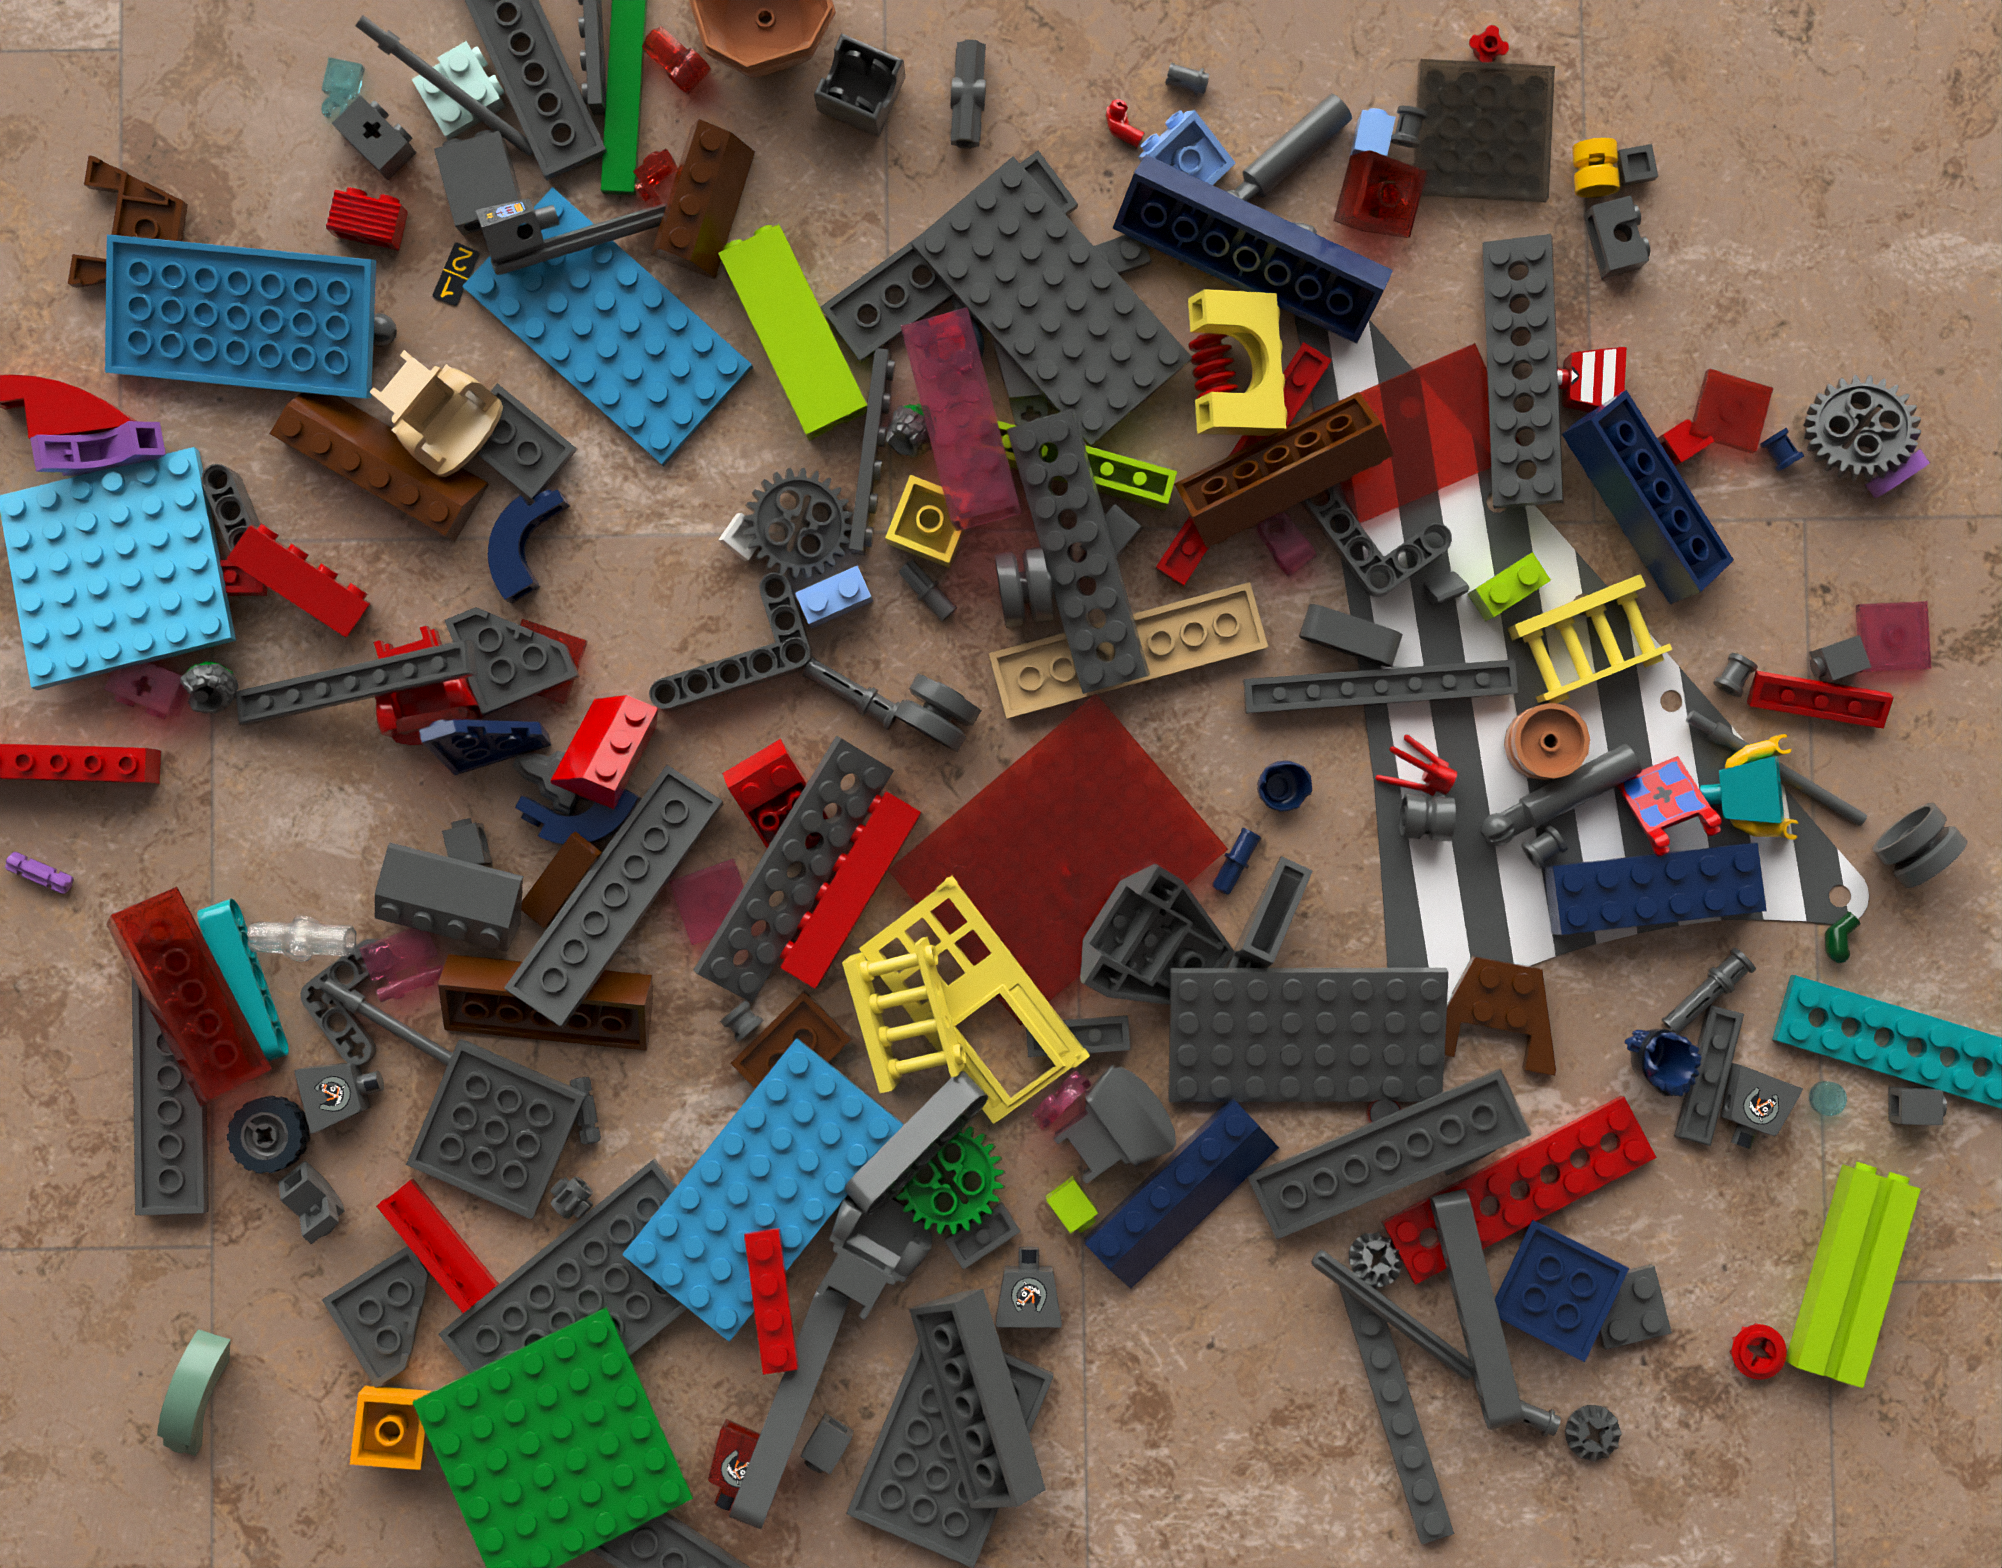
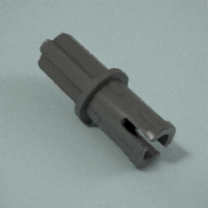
M914 560L908 561L900 569V575L919 595L917 599L919 601L923 600L939 617L941 622L957 609L956 605L939 589V582H933Z

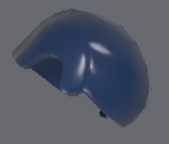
M1290 760L1277 761L1270 764L1263 770L1257 782L1259 798L1268 808L1279 812L1298 809L1306 797L1312 793L1311 775L1304 766Z

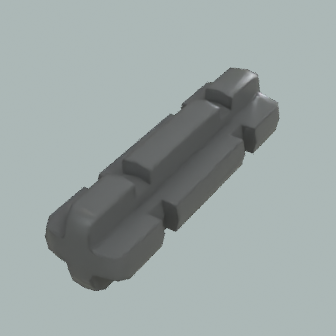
M589 1077L575 1078L570 1081V1086L587 1093L576 1119L577 1126H581L582 1129L578 1131L580 1142L585 1145L593 1144L600 1141L601 1136L599 1127H595L598 1119L594 1097L589 1094V1091L592 1090L591 1080Z

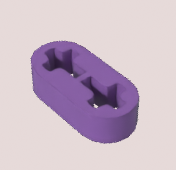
M1918 449L1911 453L1906 464L1900 462L1897 472H1893L1888 468L1885 478L1882 479L1876 476L1866 483L1865 486L1874 499L1878 498L1923 469L1930 462L1922 450Z

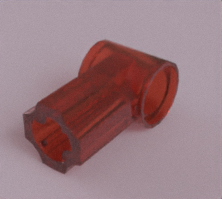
M662 26L653 29L646 36L645 42L642 45L643 51L667 71L668 77L684 93L689 95L711 71L708 63L692 48L686 49Z

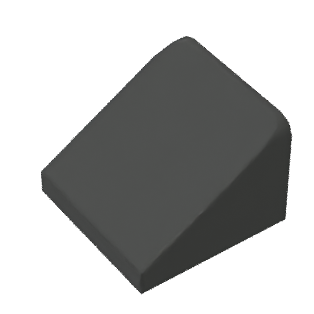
M1454 571L1424 583V588L1431 605L1434 606L1462 596L1470 589L1469 585Z

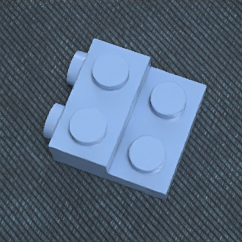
M1180 110L1173 114L1165 122L1168 129L1160 136L1155 133L1146 139L1141 145L1144 151L1138 156L1139 160L1142 161L1147 154L1211 185L1216 183L1236 164L1195 110L1186 111L1184 114Z

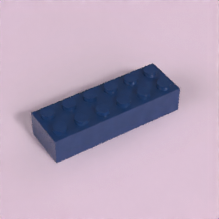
M1758 843L1674 851L1663 856L1648 854L1543 867L1551 933L1557 935L1767 911Z

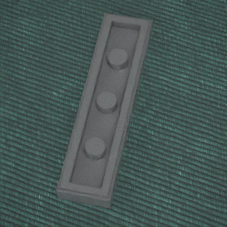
M1709 1005L1706 1008L1697 1044L1699 1048L1698 1054L1702 1058L1700 1061L1701 1065L1697 1068L1700 1074L1694 1077L1696 1084L1690 1085L1689 1092L1684 1095L1674 1136L1711 1146L1744 1017L1743 1013Z

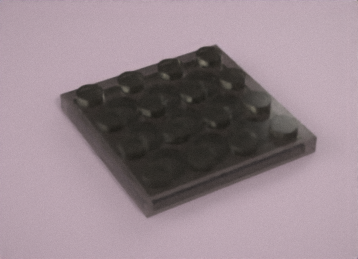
M1420 59L1418 63L1416 107L1427 111L1428 115L1427 119L1422 121L1418 138L1420 140L1419 148H1414L1413 181L1418 184V180L1415 179L1418 178L1419 185L1417 190L1412 189V192L1421 196L1546 202L1549 199L1555 66Z

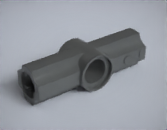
M966 39L962 42H957L955 78H952L951 109H953L951 145L964 149L979 147L982 123L981 113L985 108L986 80H984L986 44L978 40Z

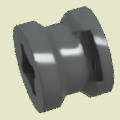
M747 1000L738 1005L720 1021L724 1027H729L734 1032L737 1042L764 1021L759 1016L754 1015L750 1010L751 1005Z

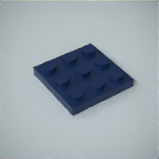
M1532 1220L1495 1297L1499 1318L1585 1362L1627 1275L1629 1267Z

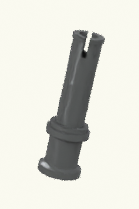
M814 657L808 662L803 671V677L812 680L833 694L857 706L856 710L860 715L864 716L867 714L883 723V728L886 730L891 728L897 719L894 713L900 704L899 701L894 703L878 694V689L874 687H869L868 689L862 687L817 661Z
M1737 948L1731 949V955L1717 968L1712 967L1707 974L1709 978L1688 995L1666 1017L1661 1019L1665 1026L1671 1032L1679 1035L1687 1025L1721 994L1733 992L1735 990L1734 985L1748 972L1753 973L1756 971V967L1748 957Z

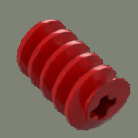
M1205 333L1197 336L1196 339L1189 343V350L1195 352L1192 355L1191 363L1197 365L1193 369L1192 375L1200 379L1194 384V388L1196 391L1203 392L1196 399L1211 392L1230 393L1238 389V385L1227 383L1228 379L1236 375L1235 371L1225 369V366L1234 362V358L1224 357L1223 353L1232 349V345L1221 342L1222 339L1229 337V335Z

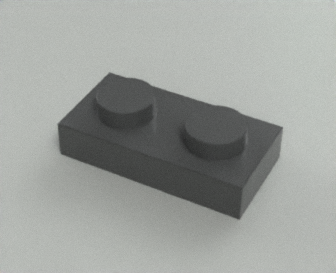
M1002 1201L992 1207L993 1215L985 1212L981 1214L984 1221L982 1225L972 1220L971 1231H966L962 1227L959 1229L958 1234H951L945 1238L946 1244L962 1269L967 1268L1021 1232Z

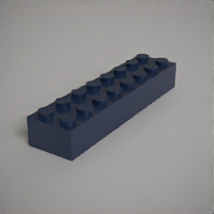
M1147 154L1133 174L1112 228L1246 292L1277 293L1278 307L1356 344L1376 308L1393 271Z

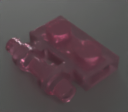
M409 928L359 948L371 980L375 981L386 976L389 985L376 990L381 1003L392 998L395 1001L405 997L404 993L422 986L425 989L434 986V982L440 979L443 971L442 964L431 969L427 967L425 961L438 956L431 936L427 931ZM413 965L416 966L418 974L401 981L398 980L395 972Z

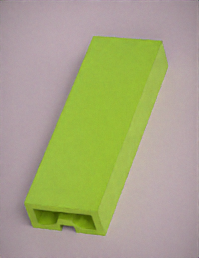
M780 224L773 227L772 225H765L754 232V236L744 241L737 239L726 244L723 247L724 250L718 253L808 440L817 438L833 430V427L844 422L846 424L866 414L867 403Z
M1856 1161L1854 1168L1844 1164L1841 1166L1787 1352L1786 1362L1796 1368L1864 1388L1921 1188L1909 1185V1177L1889 1172L1887 1178L1876 1175V1167Z

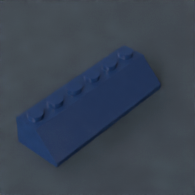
M1627 390L1588 413L1562 433L1570 450L1578 459L1586 475L1592 481L1604 500L1605 505L1613 514L1623 533L1627 536L1669 604L1700 593L1734 561Z
M1231 1099L1229 1102L1224 1103L1084 1237L1085 1245L1114 1275L1131 1289L1279 1147L1234 1099Z

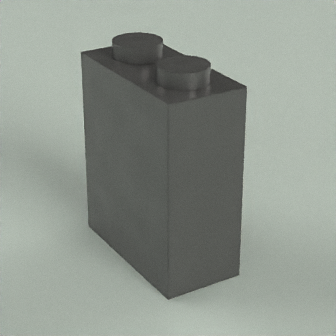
M480 131L475 134L474 138L463 141L461 139H451L444 142L441 147L434 148L455 227L462 235L481 231L475 210L522 200L507 142L500 131Z

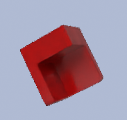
M1689 419L1684 420L1657 438L1674 466L1679 465L1714 442L1712 436L1703 440Z

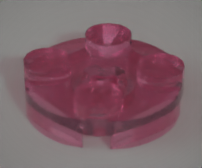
M1075 1071L1055 1091L1059 1095L1057 1098L1051 1093L1037 1106V1109L1031 1114L1035 1118L1033 1122L1044 1131L1048 1125L1050 1126L1076 1101L1078 1096L1087 1091L1092 1083L1084 1074L1080 1075Z

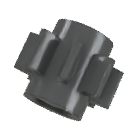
M574 1176L570 1181L567 1177L560 1179L550 1190L555 1195L550 1202L552 1207L566 1219H570L573 1215L579 1219L593 1206V1203L588 1200L593 1194L592 1189L577 1176Z

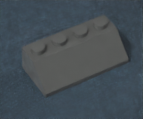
M389 843L375 891V919L507 952L521 924L523 876Z

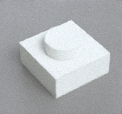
M737 513L718 541L743 561H747L751 558L757 547L748 548V545L755 539L754 535H744V531L752 527V523L743 521L745 515Z

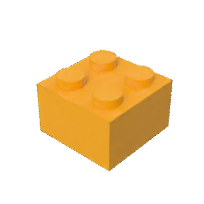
M365 1385L358 1393L350 1465L421 1470L426 1461L429 1439L412 1402L431 1391L380 1386L375 1388V1386Z

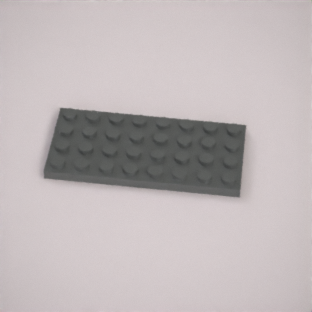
M1014 156L911 242V247L1055 410L1059 413L1075 409L1082 438L1087 446L1092 447L1192 360V356Z
M1171 968L1169 1102H1229L1231 1099H1234L1236 1102H1376L1378 1100L1421 1102L1443 1093L1449 972L1447 968Z
M654 1158L438 1335L465 1369L471 1373L594 1312L608 1307L630 1356L688 1309L622 1255L677 1185Z

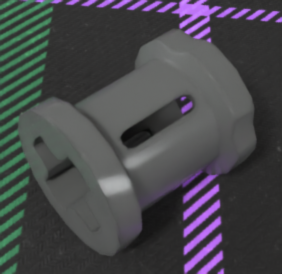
M1399 106L1397 109L1399 120L1396 132L1391 136L1390 142L1407 148H1419L1420 140L1418 138L1422 121L1427 119L1428 112L1413 106Z
M1732 653L1728 657L1729 663L1721 677H1716L1713 684L1729 695L1741 697L1744 692L1742 690L1743 685L1750 673H1754L1758 666L1752 660L1740 654Z
M1551 825L1545 827V832L1532 842L1521 844L1527 858L1538 869L1544 867V862L1557 852L1563 853L1568 850L1564 839Z

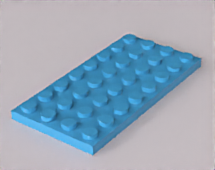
M553 187L534 207V210L554 205L560 225L541 230L543 239L594 225ZM614 241L501 275H496L491 265V256H489L462 286L662 466L674 456L753 368L747 359Z
M107 235L105 373L365 399L371 398L376 260Z
M796 1038L622 1255L730 1342L754 1312L744 1234L780 1228L785 1269L787 1271L848 1195L845 1192V1186L848 1181L900 1130L903 1123L800 1039Z

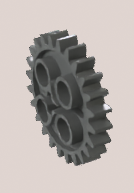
M1854 375L1849 385L1843 378H1840L1837 389L1828 384L1824 394L1818 393L1814 400L1815 404H1810L1807 414L1810 416H1806L1803 425L1808 428L1805 431L1804 439L1811 440L1807 450H1818L1815 462H1820L1824 459L1828 461L1825 471H1829L1833 467L1839 468V478L1847 471L1851 472V479L1855 481L1859 473H1863L1868 482L1871 480L1874 472L1882 479L1885 478L1888 468L1893 472H1897L1900 462L1906 464L1911 456L1909 452L1914 453L1918 444L1915 440H1918L1921 434V430L1917 429L1921 417L1912 416L1917 406L1905 405L1910 395L1904 394L1898 397L1896 393L1899 386L1895 385L1888 390L1885 388L1886 379L1884 378L1878 385L1873 384L1872 375L1867 377L1865 383H1860L1858 376ZM1851 404H1861L1865 407V409H1856ZM1876 407H1880L1881 410L1873 416L1869 426L1864 427L1848 449H1843L1842 447L1851 440L1855 429H1860ZM1887 422L1894 428L1886 429L1880 423ZM1830 428H1840L1844 433L1836 434ZM1858 447H1868L1873 453H1864Z
M788 468L785 473V479L778 472H775L773 474L774 484H771L766 479L761 482L765 492L756 489L752 492L757 503H746V507L753 511V514L743 517V521L752 523V527L746 529L744 535H754L755 540L748 545V548L759 547L760 551L755 559L759 560L766 556L769 559L766 569L777 564L779 565L778 573L782 575L787 569H790L791 577L795 579L799 574V570H802L804 576L810 578L813 567L819 574L824 573L823 562L833 567L836 565V562L832 555L834 554L839 557L845 555V552L839 545L850 544V539L844 536V532L851 531L852 525L846 524L845 520L853 516V512L843 511L842 507L849 500H838L836 497L840 493L841 487L835 488L832 491L828 488L831 482L830 477L821 483L818 481L819 471H815L810 478H807L805 468H801L798 477H795L792 469ZM789 493L796 499L794 510H786L780 504L781 494ZM808 495L810 496V501L802 518V523L806 527L797 532L793 550L788 552L787 545L795 529V524L791 520L799 516L804 497ZM821 505L827 510L828 518L826 522H818L812 516L813 506ZM771 525H779L784 529L785 539L782 542H775L770 538L768 532ZM807 536L815 540L817 549L814 554H807L802 550L801 540L803 537Z

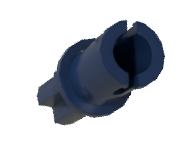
M1246 828L1241 829V833L1230 853H1225L1226 860L1212 883L1216 890L1227 895L1231 893L1243 869H1248L1249 867L1247 862L1258 842L1262 839L1259 835Z

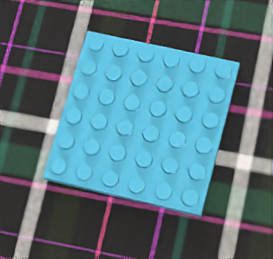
M192 447L168 453L157 460L100 470L0 495V514L31 688L41 690L236 641L210 503L201 480L203 467L198 449Z

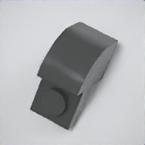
M304 1161L278 1181L280 1201L299 1216L303 1238L310 1244H313L321 1236H326L332 1232L339 1223L338 1216L345 1212L339 1196L318 1171Z

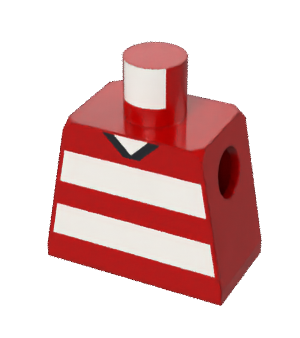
M1627 347L1573 352L1566 357L1563 369H1558L1559 389L1562 390V406L1590 413L1625 391Z

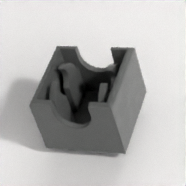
M841 33L834 48V59L826 79L821 78L814 93L817 111L879 137L906 78L904 60Z

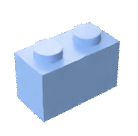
M858 565L795 593L811 628H815L874 602Z

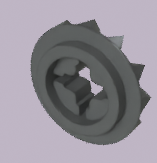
M1379 1232L1373 1234L1364 1233L1352 1243L1349 1250V1263L1352 1271L1373 1287H1384L1394 1282L1400 1276V1269L1404 1264L1401 1262L1398 1253L1400 1249H1395L1391 1238H1385ZM1381 1250L1382 1257L1380 1260L1382 1263L1371 1268L1372 1254Z
M1586 1405L1575 1410L1569 1417L1565 1428L1566 1440L1571 1450L1580 1458L1596 1462V1460L1602 1458H1609V1455L1619 1448L1618 1442L1622 1433L1618 1419L1608 1409L1599 1405ZM1586 1422H1589L1596 1429L1602 1428V1431L1599 1433L1601 1444H1598L1591 1438L1586 1440V1437L1590 1434L1589 1426Z

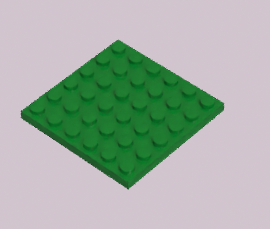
M608 1307L530 1343L412 1402L486 1568H556L693 1499V1494Z

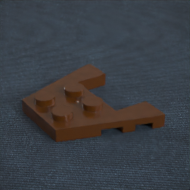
M88 156L84 185L93 190L118 193L111 235L182 241L188 208L187 203L147 182L129 175L117 167L103 162L95 156ZM72 254L68 278L70 286L80 288L106 283V259Z
M1472 956L1451 993L1452 996L1447 1004L1445 1056L1455 1057L1460 1025L1463 1022L1528 1034L1522 1068L1527 1071L1555 1076L1556 1065L1543 970L1537 967Z

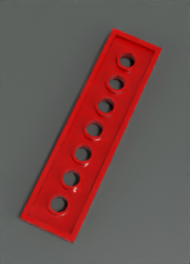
M1619 1096L1381 1221L1389 1238H1391L1395 1249H1400L1398 1252L1400 1259L1404 1263L1403 1265L1412 1282L1416 1285L1446 1269L1431 1209L1430 1197L1465 1189L1471 1202L1483 1250L1530 1225L1532 1220L1538 1221L1657 1157L1626 1098ZM1607 1133H1613L1617 1138V1145L1612 1151L1605 1152L1600 1145L1601 1138ZM1576 1149H1584L1587 1154V1161L1581 1167H1574L1570 1161V1156ZM1549 1164L1554 1165L1557 1169L1556 1179L1551 1183H1544L1540 1177L1541 1169ZM1522 1180L1527 1185V1193L1523 1198L1514 1199L1510 1194V1187L1515 1181ZM1492 1196L1497 1201V1209L1490 1215H1484L1480 1210V1203L1485 1197ZM1433 1228L1437 1233L1436 1242L1428 1247L1421 1245L1419 1240L1421 1232L1424 1229Z

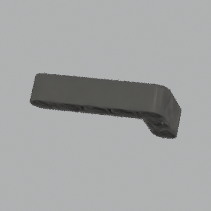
M1333 486L1323 490L1329 499V502L1324 506L1314 505L1310 498L1301 501V504L1357 581L1373 597L1387 595L1442 556L1452 542V534L1449 528L1440 523H1433L1386 556H1383ZM1334 518H1343L1348 524V530L1342 534L1335 533L1330 527V521ZM1434 532L1440 534L1444 542L1443 547L1439 549L1431 548L1426 542L1427 534ZM1354 545L1364 546L1368 551V558L1363 561L1354 560L1350 555V548ZM1403 552L1411 553L1416 560L1415 567L1411 569L1403 568L1398 562L1399 554ZM1375 572L1384 573L1388 579L1387 587L1383 589L1375 588L1370 582V575Z
M769 573L763 577L759 585L761 598L775 643L661 678L650 687L649 697L651 702L662 710L674 711L804 670L808 662L813 658V653L793 588L787 578L780 573ZM773 582H782L785 585L784 593L778 598L768 596V587ZM788 613L792 614L795 617L794 626L789 630H780L777 623L780 616ZM798 645L802 646L805 649L803 660L798 663L790 662L787 655L790 648ZM761 656L772 658V668L766 673L757 672L755 667L756 661ZM730 666H737L740 670L739 679L734 683H726L723 679L724 671ZM698 676L706 677L708 685L705 691L699 694L693 693L691 689L693 679ZM666 686L673 687L675 691L674 699L668 704H662L659 700V692Z

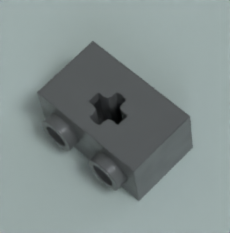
M360 95L332 124L356 150L389 180L416 154V151L409 144L413 138L398 123L392 127L385 120L389 114L375 100L369 104ZM376 132L381 135L378 139L373 137Z

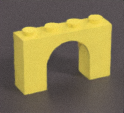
M1204 289L1188 298L1190 332L1229 335L1244 346L1252 363V379L1245 393L1211 392L1195 400L1197 434L1270 436L1286 429L1287 409L1284 405L1283 391L1285 377L1282 373L1281 363L1283 345L1279 335L1280 309L1277 305V293Z

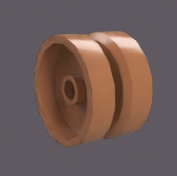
M1548 703L1526 709L1516 716L1506 730L1504 747L1507 759L1517 772L1529 779L1544 781L1570 775L1581 767L1589 752L1590 736L1587 724L1576 711L1566 705ZM1546 736L1548 737L1546 741L1550 742V748L1544 744Z

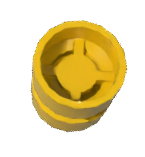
M1593 138L1574 144L1572 147L1573 166L1579 169L1574 174L1575 195L1584 198H1595L1618 192L1620 189L1619 170L1613 167L1618 162L1617 141L1612 138Z

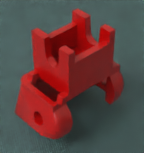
M428 626L420 627L423 637L421 640L393 648V645L389 643L384 644L381 640L373 643L378 659L442 645L439 633L435 629L430 630ZM467 677L375 697L376 718L381 734L391 737L396 743L409 746L424 745L421 741L419 730L429 727L435 721L453 719L481 720L485 716L480 711Z

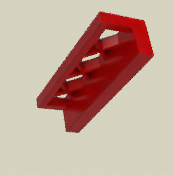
M414 1179L409 1180L394 1194L376 1205L462 1313L466 1312L499 1284Z

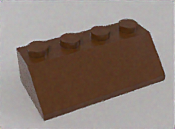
M700 119L690 128L651 252L652 256L712 279L716 278L721 262L718 253L724 250L723 247L727 243L755 154L753 149L732 132Z

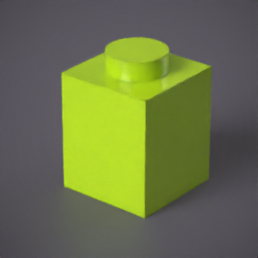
M1073 1175L1045 1195L1046 1201L1070 1234L1075 1230L1081 1233L1096 1222L1094 1216L1098 1214V1210Z

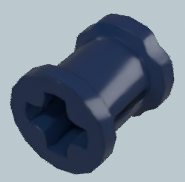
M1787 427L1760 443V446L1768 450L1777 464L1775 467L1777 472L1804 457V454L1796 450L1787 436L1789 433Z

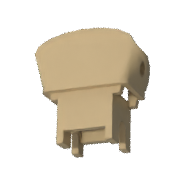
M404 350L400 354L407 361L382 392L373 387L370 393L395 413L391 418L395 424L392 431L405 449L435 475L447 477L462 468L483 447L500 420L503 410L502 402L485 386L466 373L451 368L447 364L443 369L434 366L430 371Z

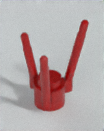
M1408 734L1404 735V740L1431 761L1429 764L1394 746L1390 747L1391 753L1424 771L1421 780L1426 782V784L1383 775H1376V781L1422 791L1432 797L1436 792L1447 795L1457 777V771L1449 768L1448 762L1438 758Z

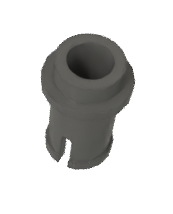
M1171 62L1165 84L1194 91V95L1197 96L1198 93L1205 94L1210 74L1205 73L1204 68L1198 71Z
M1520 1400L1524 1415V1422L1521 1423L1541 1431L1542 1436L1546 1437L1548 1434L1554 1436L1559 1428L1561 1417L1555 1415V1411L1552 1409L1546 1411Z

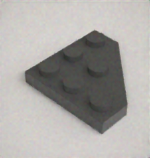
M477 607L444 620L453 642L466 639L473 640L478 675L467 678L482 715H488L580 677L567 645Z
M409 1246L322 1299L375 1388L405 1370L409 1366L431 1273Z

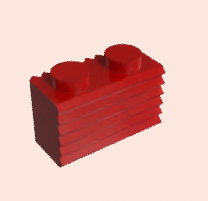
M347 187L346 192L334 191L326 229L337 238L399 251L408 211L400 204V200L395 197L380 194L379 199L367 197V192Z

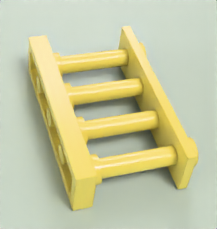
M1641 574L1507 628L1512 641L1522 637L1524 643H1529L1548 692L1536 697L1538 703L1548 700L1549 703L1557 704L1570 698L1568 691L1640 662L1646 668L1663 661L1662 654L1672 650L1670 643L1655 648L1635 598H1638L1636 591L1646 587ZM1615 599L1618 605L1622 604L1642 651L1641 655L1624 661L1604 614V611L1607 610L1605 603ZM1585 612L1587 618L1591 617L1611 667L1594 674L1572 625L1575 623L1573 616ZM1554 625L1556 630H1560L1580 678L1564 686H1561L1541 638L1544 635L1542 629Z
M928 936L920 938L913 945L915 953L871 963L869 960L866 961L864 952L850 955L842 962L879 1093L893 1091L901 1082L902 1074L947 1064L950 1076L954 1077L958 1076L966 1063L965 1049L961 1043L958 1044L936 968V965H938V954L935 946L930 945ZM916 966L920 967L924 986L882 996L879 993L875 994L872 983L875 976ZM929 999L934 1018L894 1028L884 1025L881 1015L883 1009ZM938 1032L943 1051L899 1061L897 1058L894 1059L891 1050L893 1042Z

